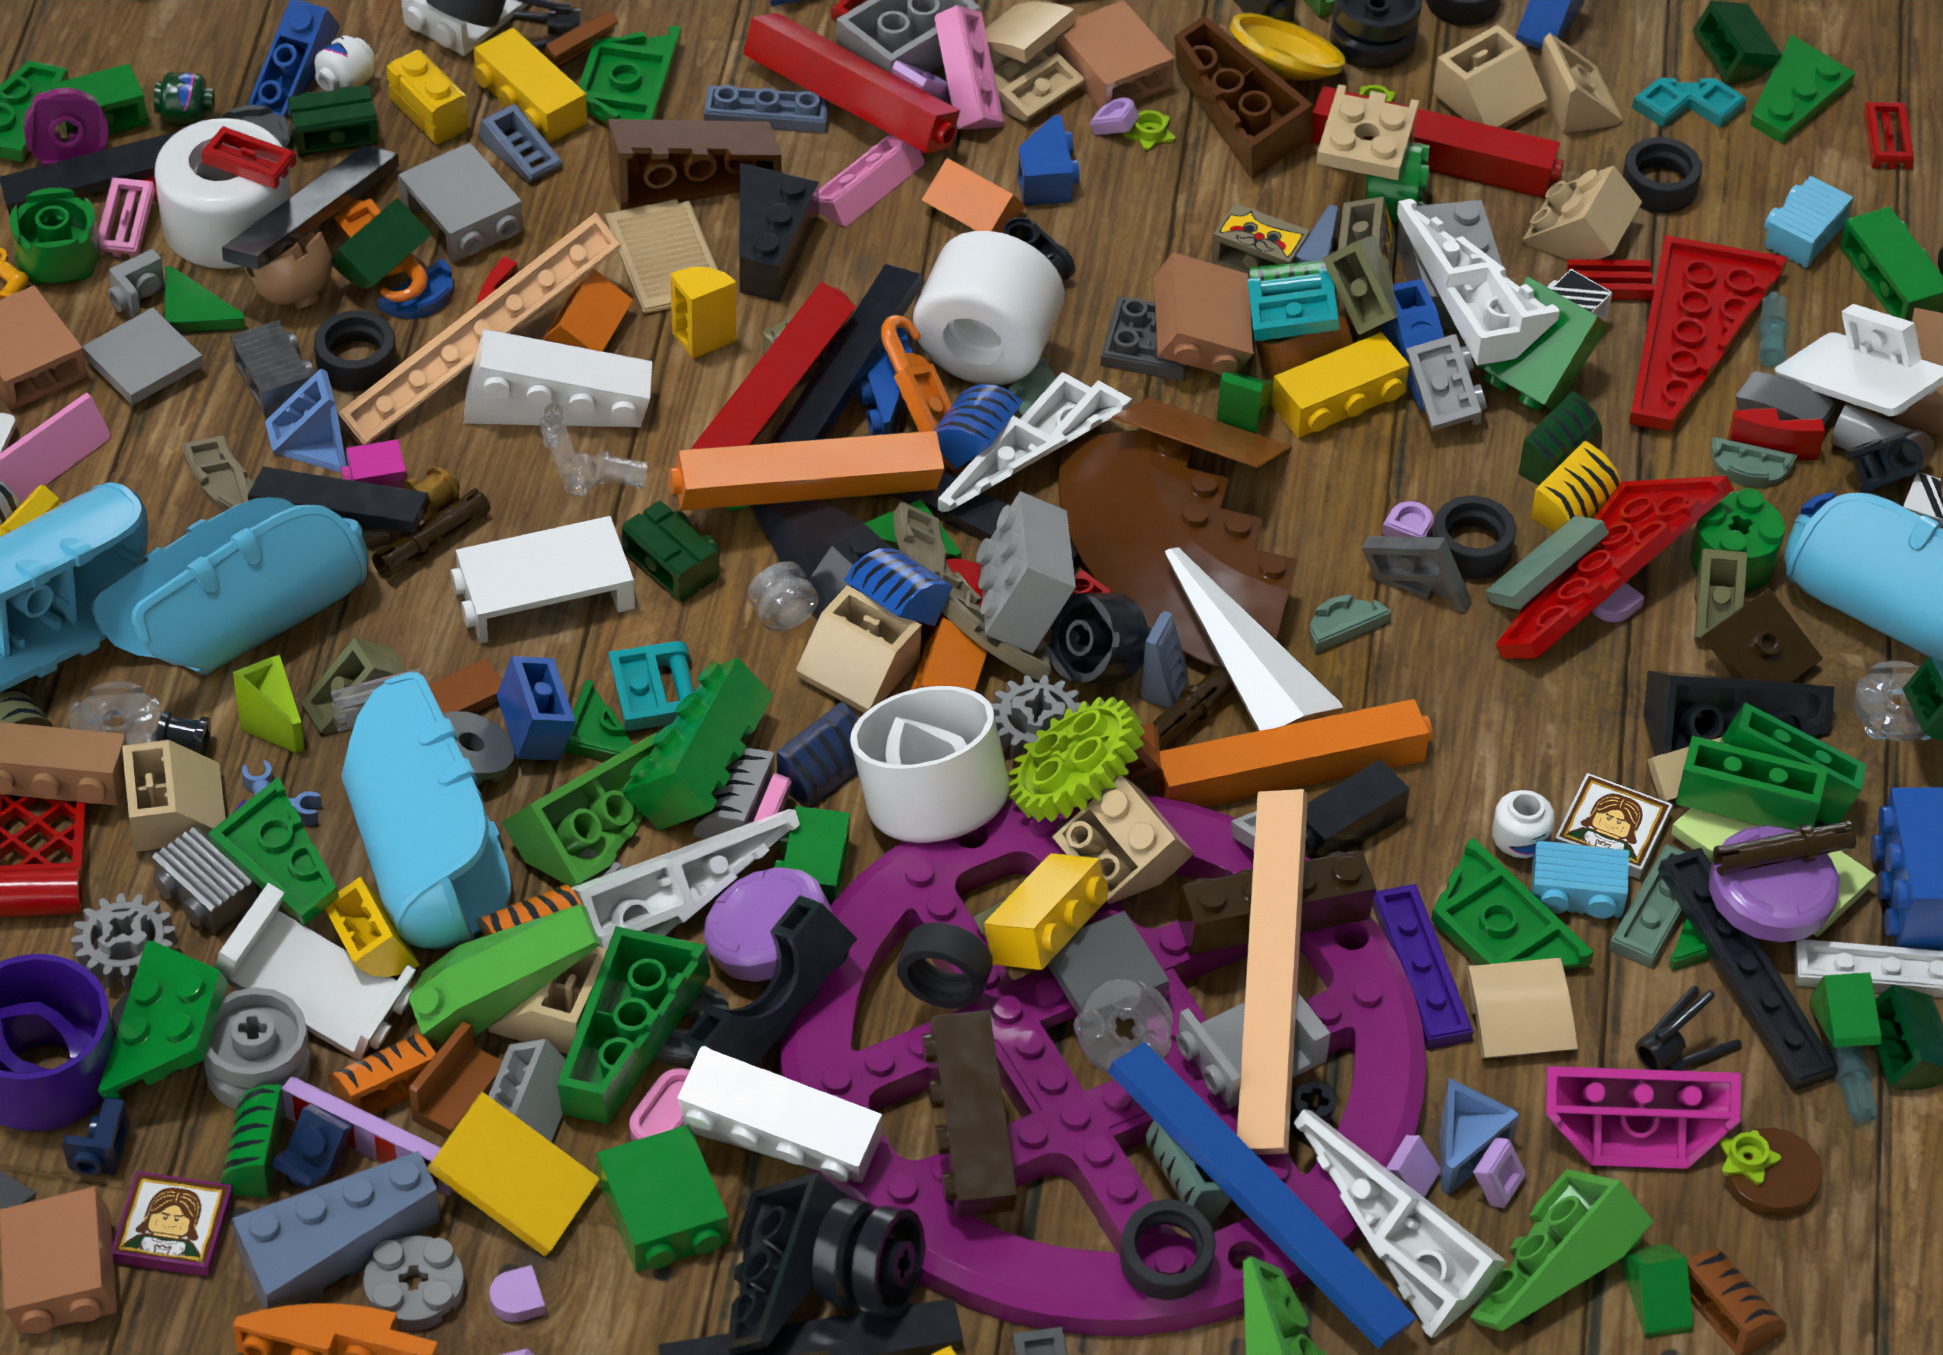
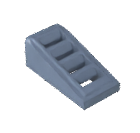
M516 104L482 120L478 136L488 148L528 183L562 167L563 161ZM509 131H511V132L513 133L512 135H510V136H508V137H506V136L504 135L505 133H507V132H509ZM519 140L523 142L522 144L514 147L513 143ZM529 149L533 151V153L524 158L521 155ZM540 158L544 161V163L534 168L529 165Z
M1331 204L1329 207L1327 206L1297 253L1295 263L1323 260L1322 258L1332 254L1338 221V207Z
M1163 611V613H1160L1145 643L1141 696L1144 701L1169 709L1180 699V693L1186 688L1188 684V671L1173 614Z

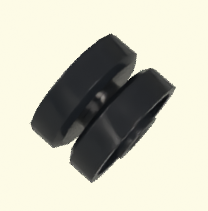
M1334 0V14L1330 30L1332 45L1344 55L1346 60L1358 66L1383 68L1399 64L1415 51L1422 0Z
M852 1198L838 1200L828 1210L819 1228L814 1246L812 1273L814 1289L820 1301L829 1307L850 1311L860 1308L868 1314L888 1318L901 1315L911 1304L919 1287L923 1272L926 1245L924 1227L918 1214L909 1208L892 1205L877 1207L869 1201Z

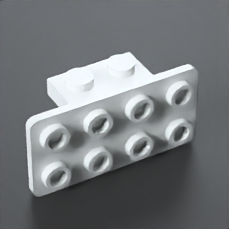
M1855 304L1841 312L1846 336L1835 332L1828 333L1775 368L1776 376L1800 383L1825 396H1831L1886 416H1897L1906 412L1908 407L1926 395L1934 393L1938 387L1943 385V366L1921 359L1918 334L1914 322Z

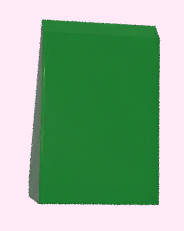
M1223 372L1220 380L1216 420L1257 434L1271 405L1273 383L1239 372Z
M1871 972L1824 975L1810 996L1809 1006L1833 1047L1881 1044V1031Z
M1665 1243L1635 1248L1619 1259L1644 1338L1684 1333L1693 1330L1687 1257Z

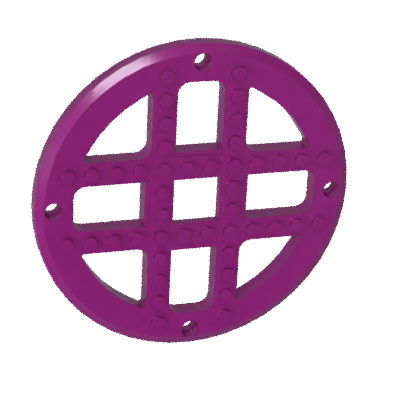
M1146 795L1195 853L1174 872L1175 874L1193 880L1200 878L1216 879L1235 875L1242 870L1253 869L1254 851L1233 838L1230 821L1236 818L1191 803ZM1094 798L1088 800L1087 804L1090 803ZM1012 799L1006 800L997 815L980 828L945 841L930 843L904 841L885 853L859 874L830 906L832 914L858 939L849 949V955L845 962L832 970L819 986V992L815 999L808 1005L803 1006L789 1023V1030L781 1039V1077L875 1112L882 1107L928 1089V1080H931L929 1065L924 1062L922 1034L929 1033L931 1022L860 1051L852 1049L856 1021L864 996L877 970L907 931H912L913 928L925 923L942 922L959 926L975 934L989 949L987 939L981 933L959 896L1007 875L1024 874L1029 876L1050 853L1067 855L1053 836L1081 811L1078 806L1074 807L1069 818H1065L1060 812L1053 822H1050L1046 816L1040 822H1037L1033 816L1028 818ZM1304 857V861L1310 860L1308 857ZM1119 901L1111 904L1105 902L1081 928L1125 910ZM1370 916L1368 920L1300 933L1299 950L1305 955L1328 988L1320 994L1305 999L1309 1007L1330 1032L1327 1056L1342 1049H1349L1352 1052L1351 1091L1347 1107L1337 1131L1386 1168L1406 1135H1416L1424 1099L1426 1055L1423 1026L1412 987L1400 959L1381 928ZM1131 920L1170 982L1168 991L1128 1006V1008L1162 1060L1237 1135L1239 1104L1229 1109L1219 1094L1214 1095L1209 1091L1203 1080L1202 1072L1192 1059L1187 1060L1181 1054L1177 1046L1176 1035L1179 1029L1180 1012L1187 1008L1190 1009L1200 1023L1207 1021V1018L1183 983L1248 957L1249 943L1190 955L1178 921L1160 928L1149 929L1143 928ZM1344 947H1351L1356 950H1347ZM931 958L935 966L944 971L964 973L955 965ZM992 965V971L985 990L977 1003L963 1009H958L950 1014L990 1010L1001 1087L1021 1119L1007 1124L1016 1187L1051 1174L1061 1175L1069 1179L1081 1194L1117 1252L1063 1248L1028 1240L999 1230L972 1216L955 1218L952 1201L945 1202L943 1198L941 1172H947L944 1155L935 1154L920 1160L905 1159L893 1150L884 1134L862 1183L850 1179L846 1182L837 1181L824 1175L819 1170L807 1167L810 1174L820 1173L852 1199L869 1201L877 1207L892 1205L909 1208L917 1213L924 1227L926 1245L920 1284L948 1299L954 1298V1302L1011 1323L1038 1329L1062 1327L1063 1333L1090 1336H1139L1181 1331L1223 1321L1245 1313L1243 1272L1235 1269V1267L1243 1266V1261L1250 1256L1281 1268L1293 1290L1309 1280L1302 1270L1248 1217L1213 1232L1216 1247L1210 1274L1202 1286L1187 1297L1168 1301L1151 1298L1131 1285L1123 1274L1119 1259L1124 1226L1134 1211L1155 1200L1123 1151L1147 1141L1146 1134L1154 1119L1115 1079L1088 1091L1083 1090L1045 1031L1047 1028L1079 1016L1048 967L1012 980L1004 966ZM1288 1154L1257 1155L1347 1248L1361 1237L1363 1232L1339 1196L1342 1193L1328 1171L1324 1170L1318 1161L1308 1174H1302ZM1169 1225L1154 1226L1147 1229L1139 1239L1138 1244L1141 1261L1145 1266L1157 1273L1167 1275L1183 1273L1191 1267L1196 1259L1197 1249L1193 1238L1177 1233Z

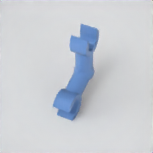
M264 760V774L261 776L250 775L245 764L242 767L243 785L247 790L253 792L254 796L272 782V768L266 760ZM308 791L299 794L296 798H289L293 808H296L303 825L314 826L319 824L318 811L307 810L306 808H321V795Z

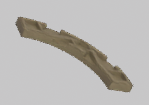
M224 435L181 444L185 463L197 486L222 512L248 501L247 495L254 481L247 476V471L234 458ZM359 524L362 528V535L367 548L391 544L388 529Z
M900 502L893 513L894 532L900 551L953 585L942 613L977 644L1008 665L1040 681L1043 675L1048 676L1051 672V662L1046 646L1048 643L1041 640L1034 653H1030L985 635L984 615L981 614V606L979 605L982 599L959 572L952 573L945 561L948 554L941 539L939 518L904 502Z

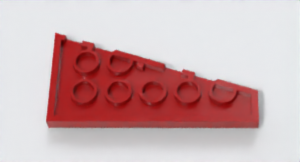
M1664 236L1629 424L1672 431L1786 269L1788 257L1680 237Z
M1710 476L1622 481L1593 518L1602 520L1609 534L1527 603L1495 644L1502 659L1523 658L1529 660L1538 658L1734 489L1728 477Z

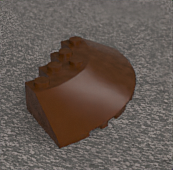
M1145 429L1081 436L1063 445L1058 466L1059 508L1067 510L1070 541L1077 553V557L1081 558L1094 579L1109 588L1112 593L1126 594L1135 601L1142 610L1147 625L1151 629L1154 627L1160 613H1163V611L1172 613L1184 659L1186 660L1190 655L1210 664V671L1212 672L1215 667L1222 666L1165 556L1166 550L1179 547L1263 629L1278 641L1290 598L1297 559L1257 550L1263 518L1223 509L1229 478L1190 469L1194 446Z

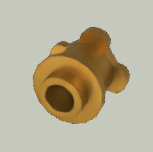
M437 466L430 468L427 476L419 482L412 477L403 482L405 489L428 493L430 505L423 517L426 521L446 505L459 500L460 484L456 476L451 471L443 470Z

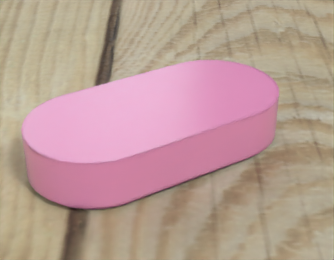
M774 773L754 821L784 810L792 785L789 777Z
M682 1068L666 1071L657 1079L630 1117V1137L632 1141L685 1125L678 1096L690 1070Z

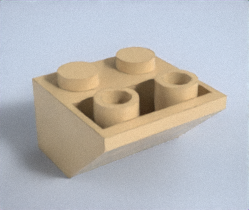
M1498 24L1438 57L1433 94L1465 120L1504 129L1547 104L1548 98L1525 46Z
M1614 165L1600 171L1593 169L1576 180L1567 183L1560 181L1554 184L1546 192V200L1541 209L1531 218V226L1522 240L1529 247L1566 260L1600 259L1614 253L1642 201Z
M847 585L821 613L795 670V676L866 713L876 704L882 702L920 660L921 624L896 616L865 594Z
M170 740L122 745L128 813L135 852L167 847L170 842H175L177 837H182L184 832H189L192 826L197 827L209 838L208 832L226 819L220 764Z
M1118 776L1114 780L1116 783L1114 789L1105 788L1101 792L1102 799L1100 801L1093 799L1087 804L1084 811L1076 814L1053 836L1067 855L1100 858L1103 877L1108 883V899L1106 902L1109 904L1161 885L1195 854L1142 790L1124 776Z
M602 947L594 949L489 1026L488 1032L523 1042L547 1039L558 1052L568 1054L607 949Z

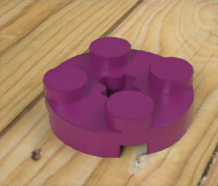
M57 88L48 92H41L32 99L31 106L24 116L23 135L30 152L43 165L102 151L108 139V124L104 112L94 96L74 88ZM63 121H70L71 125L77 126L76 131L69 132L68 138H61L59 131L55 130V127L61 125Z

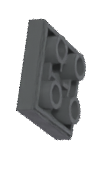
M1118 296L1101 353L1100 366L1183 381L1187 365L1158 357L1155 303L1138 298Z
M1125 911L1081 928L1047 964L1084 1024L1169 990L1170 980Z

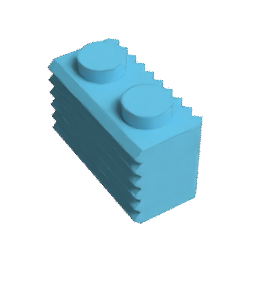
M1810 175L1803 185L1799 186L1796 184L1792 187L1783 208L1775 207L1769 213L1764 224V229L1768 231L1765 247L1767 250L1772 249L1774 253L1788 257L1789 261L1794 260L1795 264H1801L1803 268L1808 267L1844 227L1846 219L1850 217L1854 197Z
M1537 840L1532 860L1531 892L1554 914L1568 911L1571 914L1577 912L1580 915L1587 913L1589 916L1591 915L1599 919H1606L1612 916L1617 919L1623 917L1628 894L1629 850Z

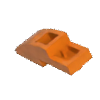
M323 1303L287 1305L236 1317L233 1323L237 1352L244 1355H439L437 1341L399 1332L396 1312L372 1307Z

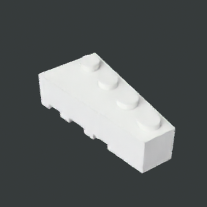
M483 329L466 387L463 424L641 427L650 401L652 361Z
M704 1047L700 1048L678 1096L685 1125L689 1124L693 1134L782 1159L792 1164L816 1169L824 1175L841 1182H846L850 1179L862 1183L884 1133L882 1114Z

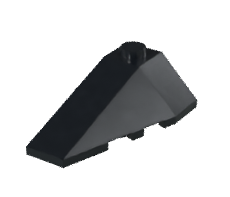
M822 499L750 505L766 539L771 542L777 554V561L782 572H786L792 584V592L797 602L817 621L821 613L847 585L854 588L845 582L844 579L856 562L865 554L876 549L891 548L866 524Z
M1648 670L1643 716L1655 756L1689 747L1692 736L1708 740L1723 737L1745 702L1813 737L1830 732L1835 687Z
M818 1172L754 1190L751 1193L737 1237V1245L744 1251L743 1262L735 1266L734 1280L740 1283V1295L731 1304L727 1350L734 1355L768 1346L814 1286L812 1273L813 1253L819 1228L828 1210L838 1200L851 1198Z

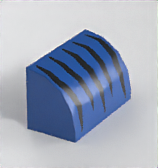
M979 384L966 389L959 395L933 430L937 431L941 453L955 469H958L991 446L1023 401L1011 391L997 385Z
M879 548L865 554L852 566L844 579L845 582L896 616L933 626L936 625L953 587L949 582L901 551L893 548Z

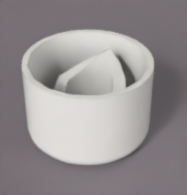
M219 118L197 122L174 134L164 144L157 156L155 181L162 231L170 248L180 257L194 264L209 268L228 269L243 266L223 261L222 247L291 198L289 174L285 179L280 177V185L277 189H273L202 163L201 151L222 126L282 147L274 135L254 123L239 119Z
M973 231L961 234L951 239L941 250L916 303L913 313V324L921 336L918 342L923 351L935 364L962 380L975 384L1004 385L1018 381L1034 369L1042 355L1064 304V285L1053 264L1040 251L1018 238L992 231Z
M932 686L909 690L876 704L861 716L852 729L851 747L869 817L881 832L894 839L914 843H930L960 837L989 822L997 815L1007 800L1009 777L993 708L985 697L975 691L954 686Z

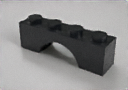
M799 895L770 931L776 948V967L772 980L763 994L752 1003L737 1009H722L709 1005L680 1043L695 1057H697L700 1048L704 1047L758 1068L760 1059L773 1043L778 1042L785 1036L789 1030V1023L802 1007L815 999L819 992V986L832 970L845 962L849 955V949L858 938L822 903Z

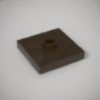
M1770 588L1702 636L1730 675L1736 678L1792 682L1823 659Z

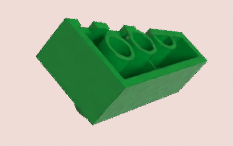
M738 657L722 664L713 662L701 672L697 679L700 685L694 693L686 696L675 709V712L678 714L675 720L653 739L655 748L650 755L641 759L630 772L633 778L622 793L659 831L712 811L717 800L711 793L716 787L718 789L725 787L731 776L725 768L740 758L746 748V745L740 739L747 737L755 731L773 697L771 691Z
M615 926L557 1082L562 1115L609 1125L711 977L707 945Z

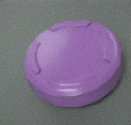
M1769 825L1745 828L1727 838L1722 846L1794 832V830ZM1828 854L1818 855L1816 860L1805 863L1802 859L1729 873L1725 876L1718 874L1716 869L1722 866V864L1714 865V860L1710 869L1709 891L1717 910L1734 927L1758 939L1782 943L1809 937L1824 927L1833 913L1839 897L1840 878Z
M779 867L754 872L731 885L717 898L705 919L703 938L718 968L734 979L753 982L772 979L776 967V948L770 931L797 897L801 895L818 901L832 913V909L818 881L802 870Z

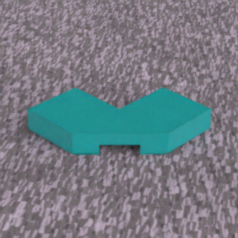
M1658 78L1634 97L1632 108L1663 128L1688 108L1721 128L1745 109L1747 98L1716 78H1699L1698 83L1676 82V78Z

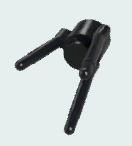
M515 0L548 9V14L516 11L512 19L547 22V34L555 35V38L531 42L537 50L545 49L546 45L580 26V8L571 7V3H559L549 0Z
M1692 986L1650 1032L1638 1040L1635 1045L1636 1054L1648 1070L1666 1069L1669 1071H1681L1686 1067L1741 1047L1742 1042L1739 1039H1735L1681 1058L1682 1051L1686 1048V1043L1679 1030L1714 999L1715 993L1713 991H1707L1682 1013L1699 993V988Z

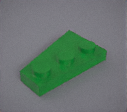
M1792 34L1781 53L1783 56L1776 63L1752 112L1750 120L1752 127L1780 144L1786 142L1853 85L1856 73Z
M29 60L0 85V158L19 162L25 161L30 152L23 135V120L26 111L31 106L35 95L50 91V84L69 79L67 68Z
M279 776L208 832L210 843L261 889H264L269 883L285 892L280 905L303 926L339 898L337 886L315 844H312L303 827L302 820L296 808H293Z

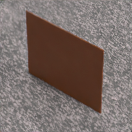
M1147 398L1112 416L1113 419L1257 468L1292 447L1277 440L1152 398Z

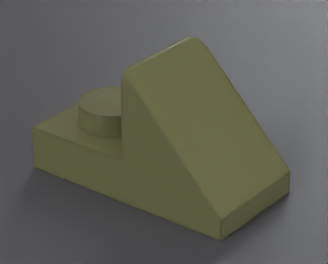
M1702 549L1694 589V596L1697 597L1694 638L1703 639L1702 636L1743 607L1747 552Z

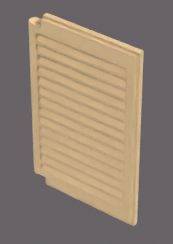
M677 199L605 214L609 229L622 243L618 252L643 315L671 309L670 273L690 267H711L718 270L689 201L679 203Z

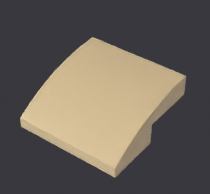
M1025 2L1014 5L985 28L992 63L997 64L1006 56L1024 63L1028 62L1075 23L1074 9L1049 2Z
M1041 50L1026 63L1009 56L1004 57L997 64L992 63L1001 110L1023 121H1028L1082 85L1085 79L1058 52L1048 57Z
M1561 958L1466 967L1471 1012L1476 1014L1481 1059L1565 1052L1578 1049L1572 1006Z

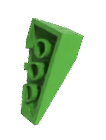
M657 732L502 821L504 828L524 862L570 887L579 885L609 867L617 857L616 853L627 839L632 837L638 829V823L644 817L622 792L633 778L630 775L632 768L641 759L650 755L655 748L653 739ZM586 847L600 854L595 858L590 855L587 857L579 856Z
M579 904L463 943L424 970L408 996L422 1035L445 1044L464 1021L472 1025L474 1038L599 947L601 944L586 907Z
M1566 1169L1536 1203L1529 1215L1534 1221L1530 1232L1526 1238L1524 1236L1516 1237L1510 1248L1511 1252L1515 1255L1509 1267L1499 1271L1484 1292L1470 1318L1477 1325L1499 1331L1507 1329L1623 1258L1627 1252L1632 1251L1640 1244L1644 1232L1654 1221L1620 1180Z
M1251 1256L1244 1260L1246 1355H1328L1325 1350L1319 1351L1315 1343L1308 1338L1304 1328L1308 1326L1309 1319L1282 1269Z

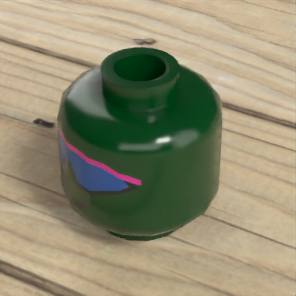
M168 72L164 75L162 82L156 81L154 87V112L161 115L165 124L189 126L204 121L206 113L214 112L215 89L207 88V82L203 75L198 73Z

